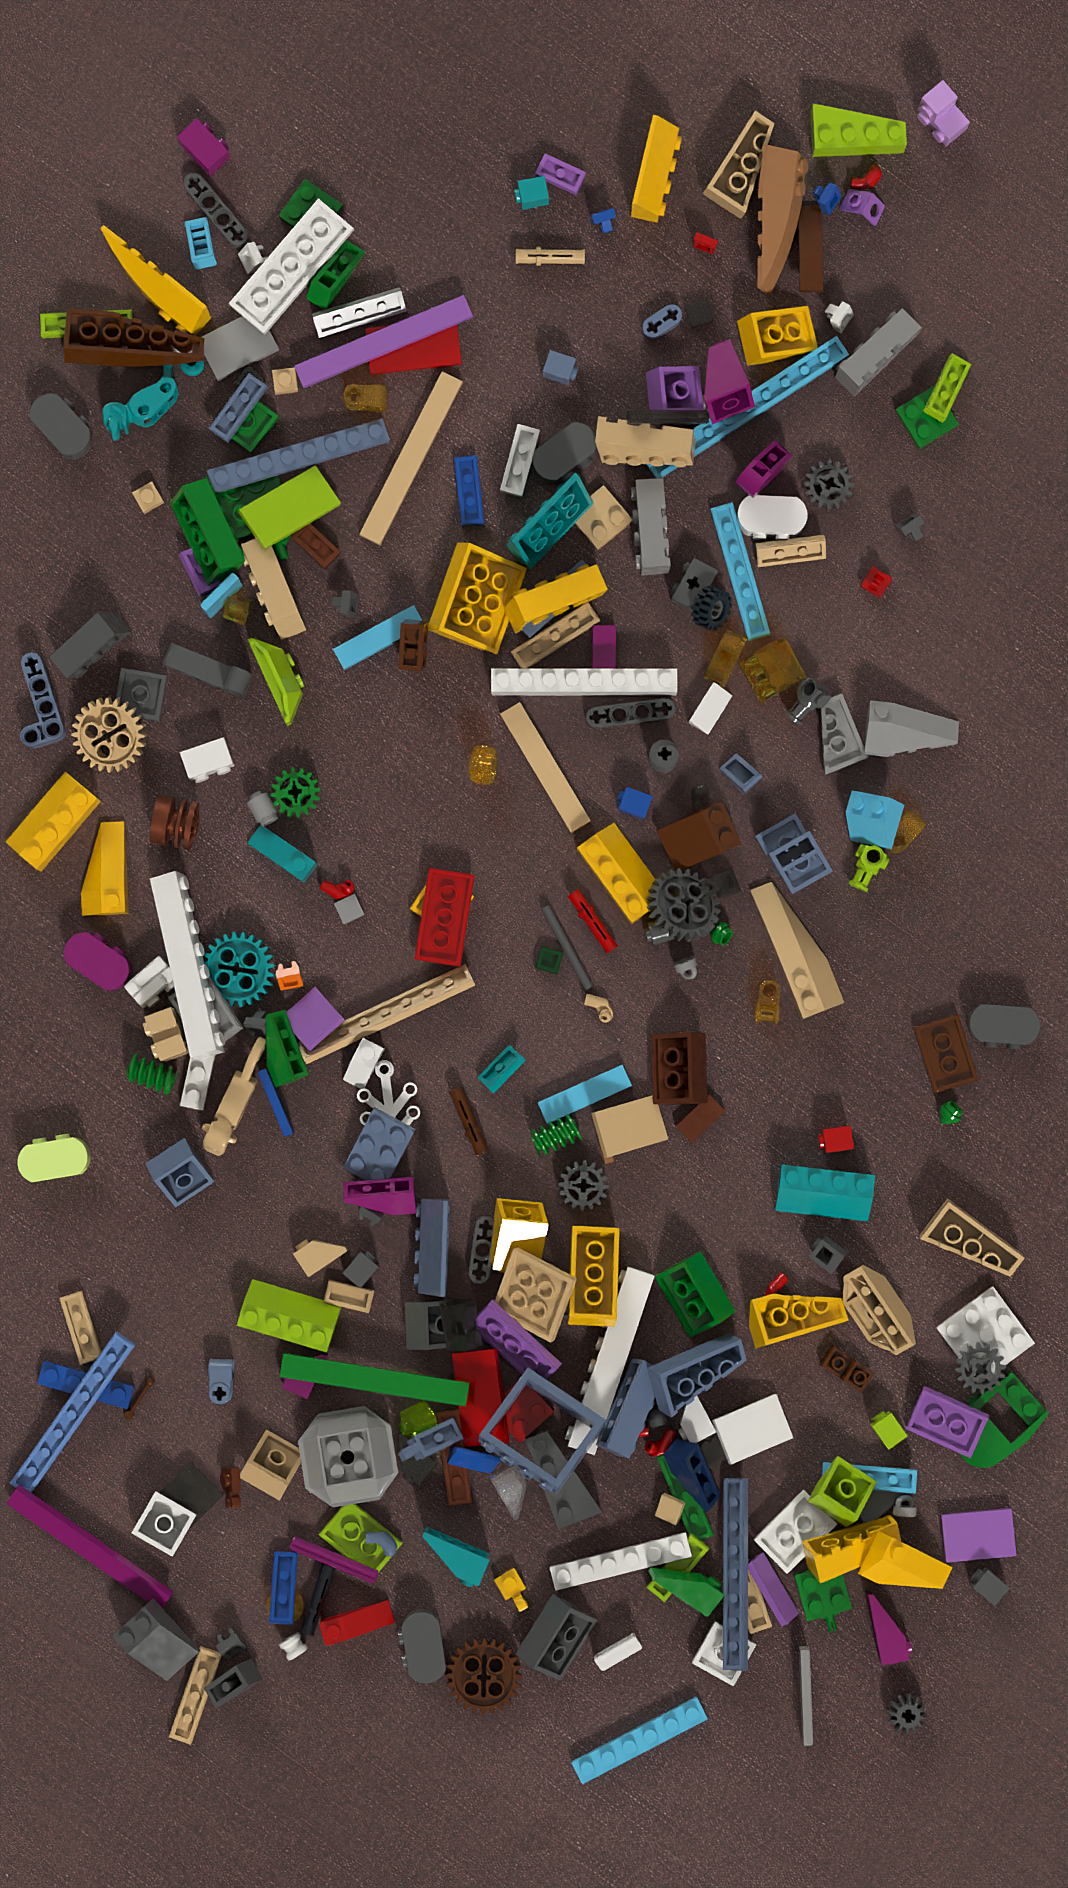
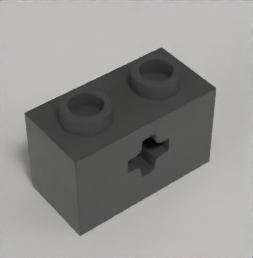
M693 558L691 563L686 562L681 571V574L684 575L680 583L675 582L670 592L673 595L671 602L689 612H693L694 609L691 608L696 603L694 598L699 597L697 593L699 591L703 592L702 588L712 585L718 570L696 558ZM693 580L696 581V587L692 590L688 589V583H692Z

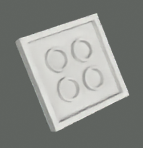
M993 1286L936 1327L960 1359L963 1357L959 1352L960 1350L967 1352L968 1344L976 1348V1342H980L982 1348H984L986 1343L990 1344V1351L997 1348L996 1356L1002 1355L1004 1357L1000 1364L1006 1365L1035 1344ZM979 1352L973 1354L972 1356L975 1358H981L986 1353ZM994 1360L991 1364V1372L993 1374L995 1373ZM966 1362L965 1368L969 1372V1364ZM979 1363L976 1364V1373L978 1371L981 1373L984 1372V1363L982 1365ZM978 1379L976 1383L981 1384L986 1379Z

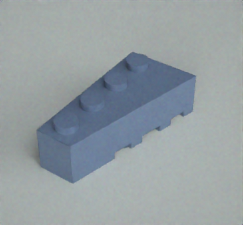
M726 1333L648 1367L659 1411L672 1418L678 1413L677 1410L695 1400L694 1397L702 1391H707L713 1387L712 1384L721 1377H726L747 1361L741 1339Z

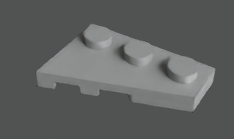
M843 694L832 697L823 708H820L824 776L868 758V755L864 754L863 743Z

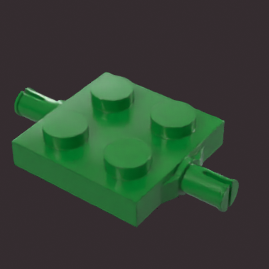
M809 1568L804 1572L793 1574L805 1620L811 1621L822 1618L826 1621L828 1632L838 1630L834 1616L839 1612L852 1609L843 1574L823 1583H819Z

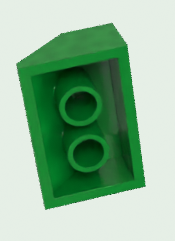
M701 1251L655 1276L656 1281L689 1337L721 1323L736 1312Z

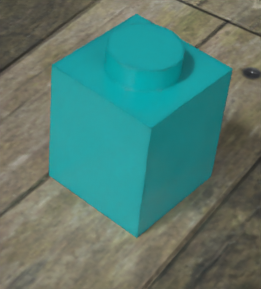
M545 176L518 181V189H514L516 203H521L522 210L549 205Z

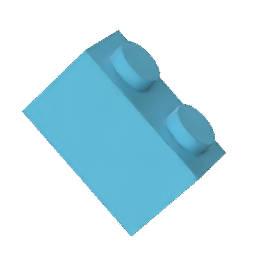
M852 790L846 809L850 840L892 850L904 805L889 797Z

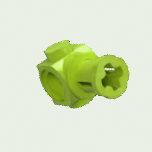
M860 844L855 854L858 857L856 863L858 869L853 880H850L848 884L861 891L868 892L867 886L872 876L877 875L880 868L885 870L890 857L878 846ZM873 850L877 852L879 858L876 863L868 861V851Z

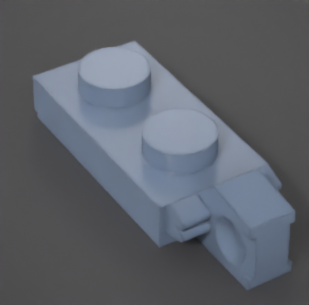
M451 1418L413 1436L407 1441L408 1447L402 1449L398 1455L401 1461L413 1456L416 1461L422 1460L462 1441L464 1438L454 1418Z

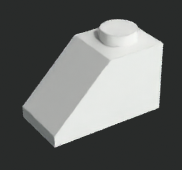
M362 1038L343 1080L360 1089H365L385 1049Z
M698 1396L694 1397L695 1400L689 1405H684L679 1422L682 1428L678 1429L684 1441L689 1440V1442L697 1443L716 1433Z

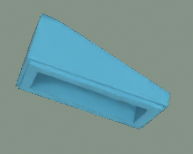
M203 217L185 221L194 268L202 269L217 265L208 218ZM204 228L203 231L192 233V230ZM206 237V239L194 241V239ZM208 246V248H204V249H199V250H196V249H195V248H200V247Z

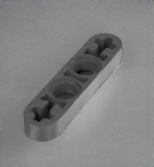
M197 173L187 175L184 180V187L189 196L233 248H243L249 239L247 231L201 175ZM192 180H193L194 182L200 181V182L198 183L200 189L202 190V193L200 194V196H199V192L196 190V188L192 187V188L190 189V187H191L190 182H191ZM206 197H213L215 205L207 208L203 206V200ZM221 214L228 215L230 217L228 224H218V216ZM232 227L238 235L243 233L241 235L242 241H233L234 236L230 231Z
M665 698L598 706L588 710L586 722L591 728L600 729L666 721L674 716L676 707L672 700ZM664 703L667 707H671L672 710L668 711V715H664L663 712H656V717L652 718L653 710L651 704H655V709L662 708ZM639 706H645L648 709L649 714L646 718L641 719L636 716L635 710ZM616 709L624 710L626 713L625 719L623 721H616L612 716L613 711ZM605 710H610L609 719L611 723H606V718L599 720V724H595L594 720L589 718L593 716V712H598L599 716L606 715Z

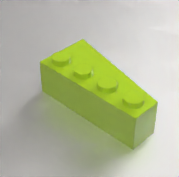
M812 104L810 112L812 157L904 153L907 146L906 122Z

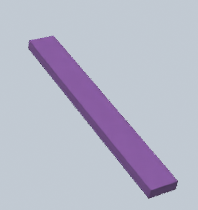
M462 295L311 358L294 367L303 388H306L473 318L465 296Z

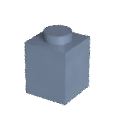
M550 350L543 369V377L569 385L571 379H576L579 367L576 366V358Z

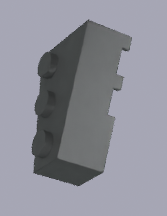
M115 610L97 612L49 658L66 679L80 678L87 672L86 668L99 661L106 652L132 631Z

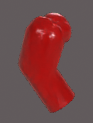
M325 879L319 889L339 900L353 894L355 886L350 880L334 885Z
M779 1273L768 1285L765 1296L777 1294L788 1282V1278L783 1273Z

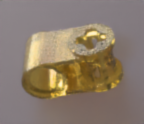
M351 384L344 390V404L350 410L387 411L388 387L378 384ZM352 394H356V401H351Z
M908 809L900 819L895 839L898 837L901 839V845L896 847L893 843L892 850L888 849V851L893 854L901 853L920 834L927 823Z
M764 980L759 984L754 1023L767 1021L778 1025L780 987L777 982ZM767 983L775 987V993L771 997L763 994V987ZM762 1012H771L772 1015L762 1014Z

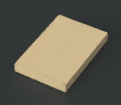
M653 1095L591 1113L604 1158L668 1140L659 1105L653 1104Z

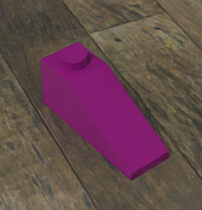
M413 1177L343 1182V1199L346 1203L390 1215L416 1213Z
M867 1591L866 1595L881 1665L909 1661V1653H913L910 1639L905 1638L904 1634L872 1592Z

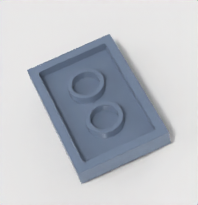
M374 1107L343 1168L366 1181L390 1179L416 1129Z

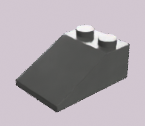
M154 1598L112 1636L127 1654L166 1681L201 1651Z

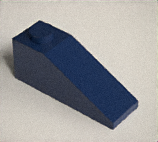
M676 1439L663 1454L671 1473L700 1507L708 1512L721 1495L698 1443Z

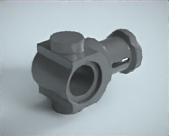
M806 676L797 688L796 697L798 700L790 709L785 711V714L796 724L800 725L802 719L810 710L814 711L816 708H823L832 698L829 688Z

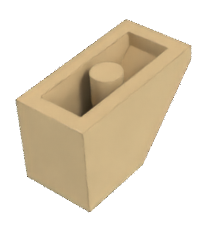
M306 1239L295 1247L297 1251L293 1255L306 1275L310 1277L347 1252L348 1248L317 1240L309 1243Z

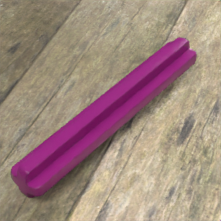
M294 1537L290 1544L292 1551L370 1583H374L378 1577V1570L301 1538Z

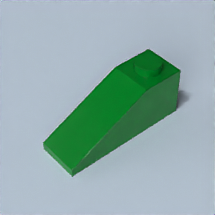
M345 240L311 281L306 299L324 310L328 309L359 264L365 251Z
M286 1010L267 1014V1068L276 1088L291 1084L309 1074Z
M652 1567L648 1571L653 1581L706 1617L710 1615L725 1596L720 1588L722 1584L712 1576L708 1578L702 1573Z

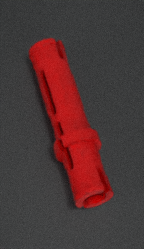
M580 889L567 896L578 911V917L585 921L605 953L607 954L618 947V944H616L594 912L595 907L593 905L590 906Z

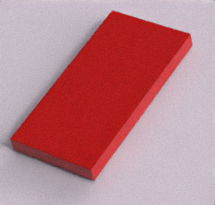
M454 325L369 361L370 375L462 365L458 327ZM388 326L365 328L366 335Z
M429 868L414 960L461 967L475 875Z
M497 1348L452 1353L455 1380L469 1382L466 1407L459 1406L464 1447L481 1446L479 1434L504 1401ZM506 1413L491 1433V1435L503 1443L510 1442Z

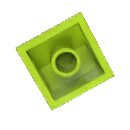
M837 1456L817 1482L808 1502L845 1527H848L858 1520L877 1481Z

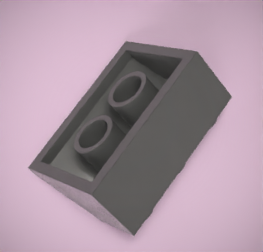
M552 1594L525 1640L521 1643L516 1655L532 1669L561 1681L598 1620L571 1602Z

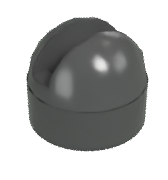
M659 1410L652 1411L648 1417L649 1427L667 1425L666 1415Z

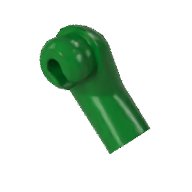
M291 535L272 545L279 561L289 558L285 546Z

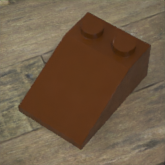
M719 800L656 830L675 871L678 868L682 870L742 844L723 802Z

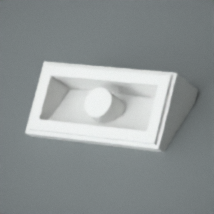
M713 682L689 720V724L708 735L732 698V695Z
M632 1633L595 1654L594 1661L604 1671L641 1650L642 1645L636 1634Z

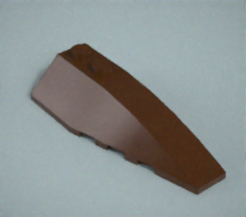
M67 308L64 361L65 363L129 367L203 361L205 338L178 330L174 332L164 329V326L157 324L152 326L142 323L140 319L134 317L133 319L125 318L120 313L112 311Z

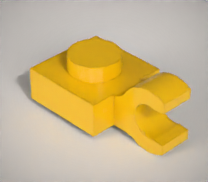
M515 1567L494 1579L505 1600L512 1597L520 1612L528 1608V1604L521 1591L526 1589V1586Z

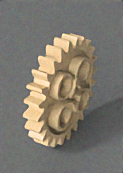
M107 697L104 703L102 698L96 699V704L91 701L88 703L89 708L85 706L81 708L84 715L78 714L75 716L80 722L72 724L74 728L78 729L71 734L73 737H78V740L73 745H80V749L76 753H84L85 756L82 761L90 759L91 768L98 764L99 771H102L106 766L108 773L112 772L114 767L119 772L122 770V765L125 768L130 767V761L135 763L138 760L136 755L140 756L143 754L139 747H144L147 744L141 740V738L147 736V733L141 732V729L146 724H139L138 721L142 718V715L134 716L136 708L127 709L129 702L120 705V698L115 699L112 703L111 697ZM109 714H114L117 717V724H112L109 721ZM122 724H126L125 729L97 745L92 744L94 740ZM90 725L97 727V735H93L90 732ZM121 734L128 736L129 744H124L121 741ZM102 745H106L109 748L110 755H105L102 752Z

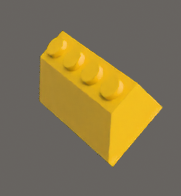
M653 115L631 211V217L658 223L659 216H664L667 203L663 202L664 194H669L672 183L671 180H668L669 172H674L677 159L673 158L675 150L680 149L682 137L678 136L679 128L658 115Z
M65 771L6 840V843L35 869L42 872L101 801Z
M615 823L596 833L577 847L578 853L630 924H633L651 911L647 909L650 901L646 900V898L650 894L648 890L653 885L652 883L655 881V878Z

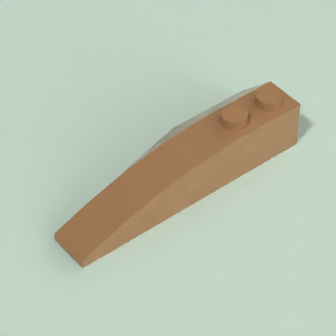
M763 145L758 198H762V211H758V221L762 223V234L758 235V244L762 256H758L757 288L766 294L772 293L791 249L798 225L802 198L806 191L804 183L805 173L808 171L807 159L798 151L771 145Z

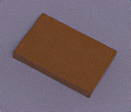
M958 1013L913 1027L933 1094L979 1080Z

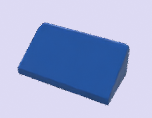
M452 1446L449 1450L447 1463L484 1473H491L500 1463V1457Z

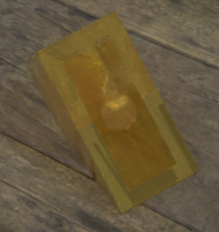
M726 629L704 678L725 687L747 638Z

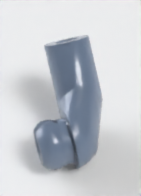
M366 1531V1543H378L386 1556L391 1557L396 1554L397 1543L389 1533Z

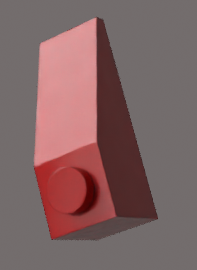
M389 1599L322 1618L319 1625L325 1646H329L395 1623Z

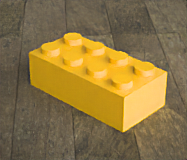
M572 1226L569 1274L577 1278L568 1302L569 1325L615 1327L617 1321L619 1228Z

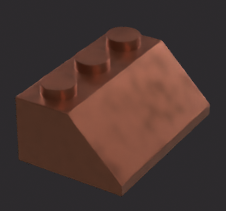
M706 1033L651 1034L653 1104L707 1103Z

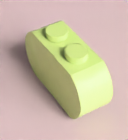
M69 1134L55 1136L56 1140L48 1142L46 1137L33 1139V1144L26 1145L21 1150L18 1156V1169L21 1175L30 1182L83 1174L90 1164V1150L84 1141L77 1137L70 1138Z

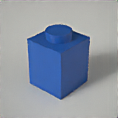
M626 787L625 792L620 791L616 801V804L620 805L618 811L644 820L653 796Z

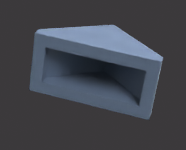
M737 753L719 768L742 795L762 778V775Z

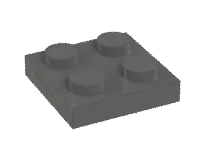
M121 668L116 699L120 698V705L129 702L127 708L129 710L136 708L135 717L142 715L141 719L160 722L168 676Z

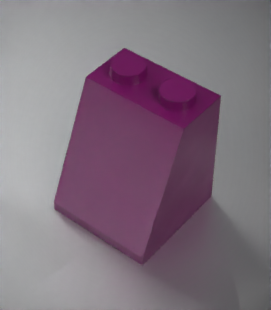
M730 339L718 342L708 349L704 398L712 424L755 407L750 383Z

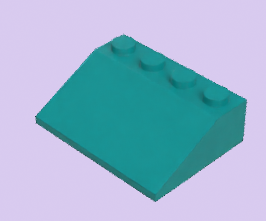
M574 473L565 483L560 484L556 489V493L542 503L540 510L534 516L529 517L523 528L518 533L513 534L506 544L511 554L530 570L593 505V501L579 475Z

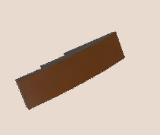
M801 206L797 225L799 292H823L820 206Z

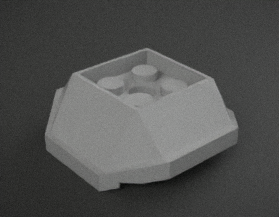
M366 1406L319 1413L298 1441L305 1489L332 1507L380 1500L399 1473L392 1427ZM346 1450L354 1454V1461L351 1464H347L342 1460V1453Z

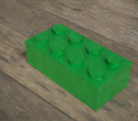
M207 478L183 485L171 500L170 505L203 572L202 574L207 585L223 581L231 573L235 574L245 562L244 552L241 547H238L234 530L228 525L225 511L219 505L215 489L209 484Z

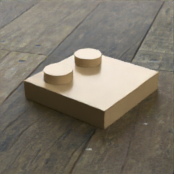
M604 485L590 496L593 505L575 523L597 551L633 522V519Z

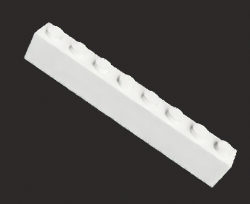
M491 669V694L531 696H676L677 669Z
M177 871L150 878L190 1058L199 1060L223 1053L225 1039L218 1026L220 1022L219 1014L214 1009V992L209 987L207 981L210 974L203 960V945L198 939L199 926L193 917L194 904L188 895V879L184 874Z
M627 1266L626 1271L621 1269L618 1283L621 1286L617 1294V1321L615 1327L602 1326L606 1328L604 1337L599 1336L595 1347V1350L599 1351L596 1360L591 1359L587 1371L591 1373L589 1381L583 1382L580 1394L584 1395L581 1403L604 1419L608 1417L654 1279L653 1274ZM576 1419L574 1426L568 1427L565 1439L569 1440L568 1446L577 1449L591 1428ZM599 1436L594 1441L592 1446L589 1448L587 1453L595 1455L598 1447L596 1443Z

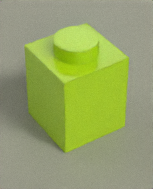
M881 1411L872 1418L874 1422L870 1425L888 1450L907 1437V1434L890 1411L886 1413Z

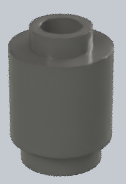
M657 920L648 922V928L644 929L647 942L652 941L653 945L673 940L677 936V934H674L669 938L668 930L662 933L661 929L663 926L661 924L654 925Z

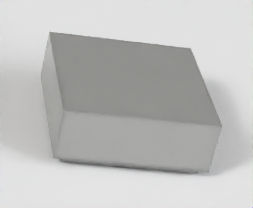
M355 894L334 903L344 925L365 915Z

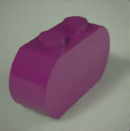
M774 440L753 459L735 483L754 498L781 472L793 455Z
M83 932L72 936L64 948V959L69 966L107 991L121 989L128 983L132 968L130 961L124 957L126 952L117 946H114L112 949L106 945L107 939L97 932L94 935Z

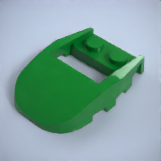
M1011 1371L1006 1373L1008 1376L999 1381L1000 1386L993 1384L992 1392L985 1388L984 1394L978 1393L973 1395L968 1400L967 1405L982 1411L980 1408L998 1392L1028 1425V1428L1010 1443L988 1418L972 1457L969 1458L960 1454L971 1466L988 1468L996 1465L1025 1444L1049 1414Z

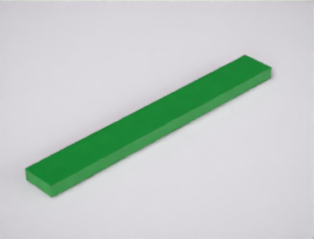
M283 1353L280 1377L465 1407L469 1389V1382L288 1353Z

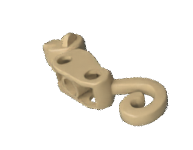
M257 1038L243 1072L238 1070L235 1072L215 1114L214 1121L211 1124H203L202 1129L207 1132L203 1140V1146L206 1151L220 1156L225 1153L229 1142L236 1143L237 1138L233 1131L237 1128L257 1084V1079L252 1077V1073L266 1047L265 1038Z

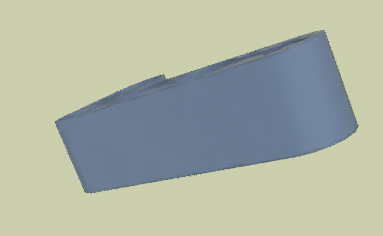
M27 653L21 660V667L39 722L23 728L20 738L29 748L37 749L61 741L66 736L67 731L45 662L36 653ZM31 660H35L37 662L35 664L36 671L39 673L38 675H35L34 670L31 667H29L31 665ZM45 681V689L37 692L35 690L36 683ZM45 703H52L53 709L50 713L44 714L42 712V707ZM54 724L59 725V733L54 736L50 735V727ZM34 731L37 732V740L29 743L27 741L28 734Z

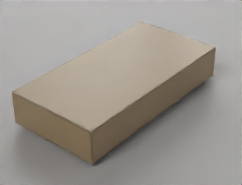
M329 1279L324 1303L369 1313L375 1290L364 1287L359 1288L356 1285Z

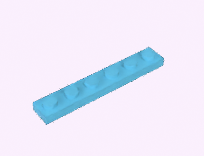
M696 1696L571 1761L581 1783L584 1784L704 1722L708 1717Z

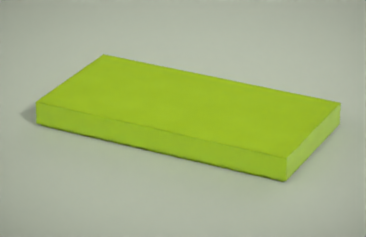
M315 465L239 509L238 513L263 550L339 507L341 502Z

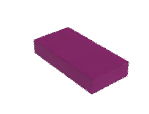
M593 625L592 669H616V625Z

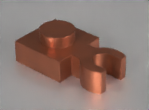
M221 1467L220 1484L223 1487V1491H226L225 1506L226 1508L231 1507V1509L240 1508V1467Z

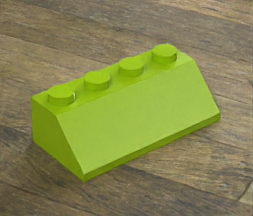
M252 1279L237 1326L328 1352L341 1306L324 1303L322 1299Z

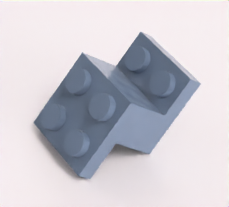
M796 813L755 836L777 877L781 876L791 895L833 872L811 832H806Z

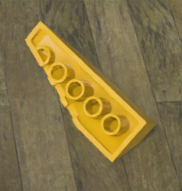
M103 225L101 231L115 257L142 294L159 310L158 314L167 322L173 321L177 325L175 328L178 331L196 336L211 319L207 306L167 273L163 275L154 263L149 261L146 264L144 262L145 258L136 249L131 248L129 250L127 248L128 244Z

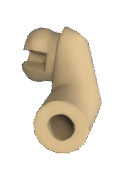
M591 994L586 995L584 1005L596 1008L601 1022H609L613 1018V1010L608 1000Z

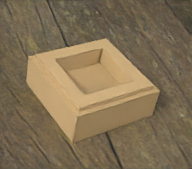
M664 1493L661 1496L655 1516L677 1525L686 1502Z

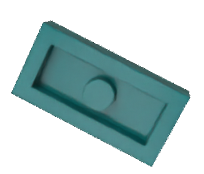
M509 1044L477 1078L494 1094L526 1060Z

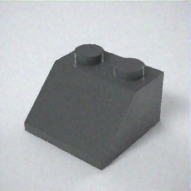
M458 1299L405 1302L407 1349L431 1350L460 1346Z

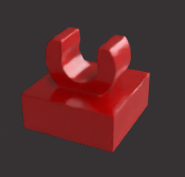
M873 566L860 587L880 599L891 582L892 577Z

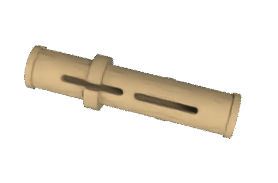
M536 247V249H516V264L536 263V266H541V263L585 264V249L541 250V247Z

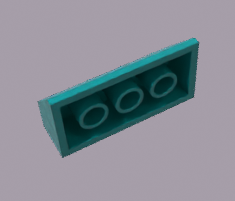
M780 1164L775 1211L868 1221L873 1200L875 1175Z

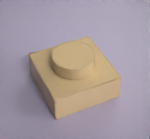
M295 367L272 370L275 395L298 392Z
M152 481L132 492L144 514L164 503Z

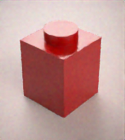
M851 1126L822 1129V1135H818L819 1148H824V1153L854 1149Z

